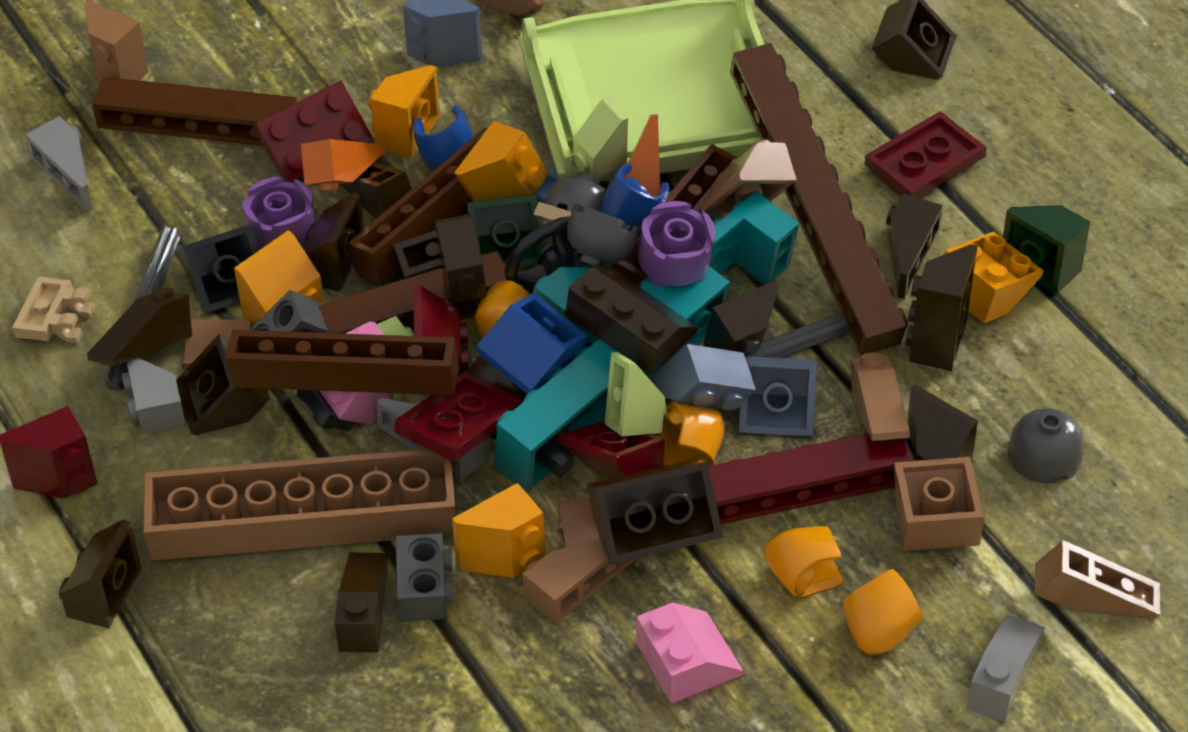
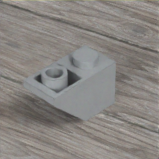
M138 357L127 361L128 372L122 373V379L126 394L133 393L134 398L127 399L131 421L139 420L141 433L146 434L186 425L175 374Z

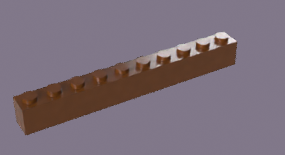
M772 43L734 52L730 75L760 139L769 140L770 143L786 144L797 181L788 187L785 193L836 303L847 320L849 331L861 356L865 353H872L901 344L905 330L908 327L906 314L902 308L897 307L893 299L892 285L887 278L884 279L882 276L877 253L873 249L870 250L865 240L864 226L861 221H856L852 213L851 199L847 192H842L838 183L837 170L833 164H829L825 156V146L822 138L816 136L812 129V119L809 111L806 108L803 109L800 104L797 86L795 82H790L786 74V65L782 55H777Z

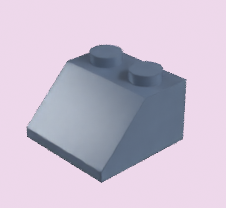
M408 0L403 5L407 55L433 66L478 61L482 58L479 7L464 0Z
M686 344L649 378L665 398L696 406L723 408L724 410L739 408L743 405L744 400L756 391L743 352Z
M746 356L745 359L756 391L744 400L743 405L740 406L739 433L813 437L817 360Z

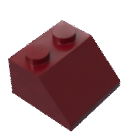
M413 286L414 336L455 337L459 361L458 376L462 374V371H468V349L462 350L461 344H468L467 323H460L459 308L422 286Z
M68 406L0 434L1 452L11 485L14 489L64 499L98 484L86 435Z

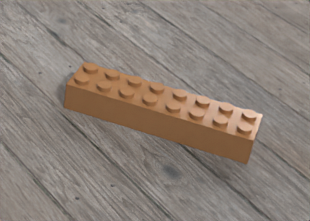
M429 449L145 472L143 533L150 561L396 540V536L437 533H443V536L453 535L452 518L456 516L452 461Z

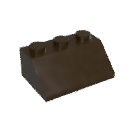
M970 244L929 260L925 264L922 276L915 275L911 297L917 299L912 301L908 315V321L913 322L914 325L909 326L905 346L911 347L909 362L948 371L953 370L968 321L977 245Z
M592 266L568 288L565 315L615 351L634 362L651 376L698 332L696 325L613 268Z
M699 458L586 484L594 523L611 565L723 538L708 462Z

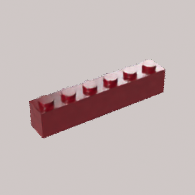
M866 433L851 437H841L837 440L818 444H807L799 448L780 452H769L765 455L746 459H735L727 463L708 467L720 523L726 524L895 488L894 462L914 461V458L905 438L872 441L869 434Z

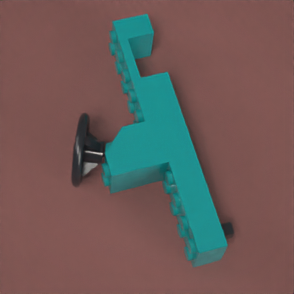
M758 192L753 193L746 200H739L723 219L718 218L713 222L715 239L709 268L702 281L683 286L666 285L659 287L652 284L649 277H647L639 285L646 292L698 327V332L686 344L699 345L704 341L713 307L727 300L730 281L721 274L731 265L736 263L764 285L773 282L790 266L799 222ZM570 216L560 217L543 224L522 238L509 254L504 268L506 281L510 280L521 285L529 294L534 292L588 335L584 347L576 354L574 360L569 365L555 370L545 385L539 390L536 388L531 390L521 405L513 411H506L497 422L494 467L514 484L518 483L526 493L550 472L560 479L573 468L574 454L558 443V435L605 419L611 352H617L565 315L568 288L593 266L580 261L582 253L576 254V250L568 240L567 225ZM552 236V242L538 253L536 258L537 266L519 274L521 262L535 246ZM642 370L648 378L652 377L650 374Z

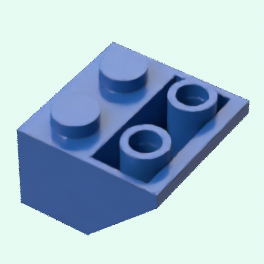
M533 292L510 305L477 344L475 352L512 381L518 388L528 394L531 390L535 388L539 390L545 385L555 370L569 365L574 360L576 354L584 347L588 335Z

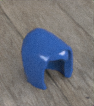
M457 105L452 108L456 116L454 123L438 133L425 134L422 119L417 118L414 122V138L419 154L431 171H434L473 138L466 115Z
M626 163L621 166L610 181L602 201L601 212L625 221L624 224L631 226L629 230L631 232L633 225L639 228L642 227V222L644 218L651 214V209L665 202L668 196L669 183L665 182L661 185L656 197L651 196L634 178L624 179L632 170V164Z

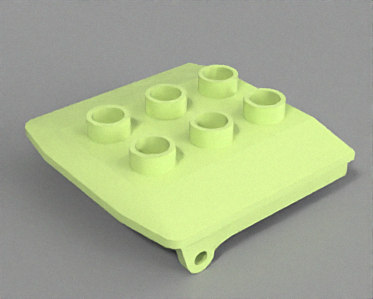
M678 0L573 16L536 26L533 17L523 18L519 45L558 180L566 177L580 178L581 173H585L584 171L580 172L573 163V137L599 102L607 96L628 117L627 163L650 114H658L660 173L691 169L711 144L738 158L750 149L749 146L752 143L761 140L730 75L734 52L764 45L754 18V0ZM621 167L599 179L601 181H611Z

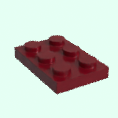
M342 80L253 125L280 176L283 177L284 182L291 183L294 182V179L298 180L304 176L301 144L327 139L369 143L374 139Z
M939 111L866 154L864 165L901 195L904 193L920 197L985 158L987 147Z
M464 372L457 378L454 396L430 395L395 419L394 432L455 462L497 432L496 425L500 417L508 410H515L523 403V399Z

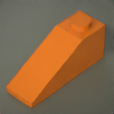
M650 114L628 163L632 164V170L624 177V179L634 178L654 197L660 191L658 114Z
M335 139L301 144L304 183L308 186H319V192L340 190L339 184L353 182L386 152L385 145Z

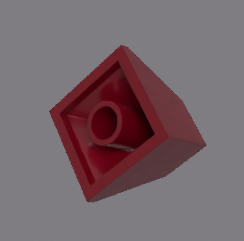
M605 419L558 435L559 444L608 479L664 466V438L653 434L621 436L605 425Z

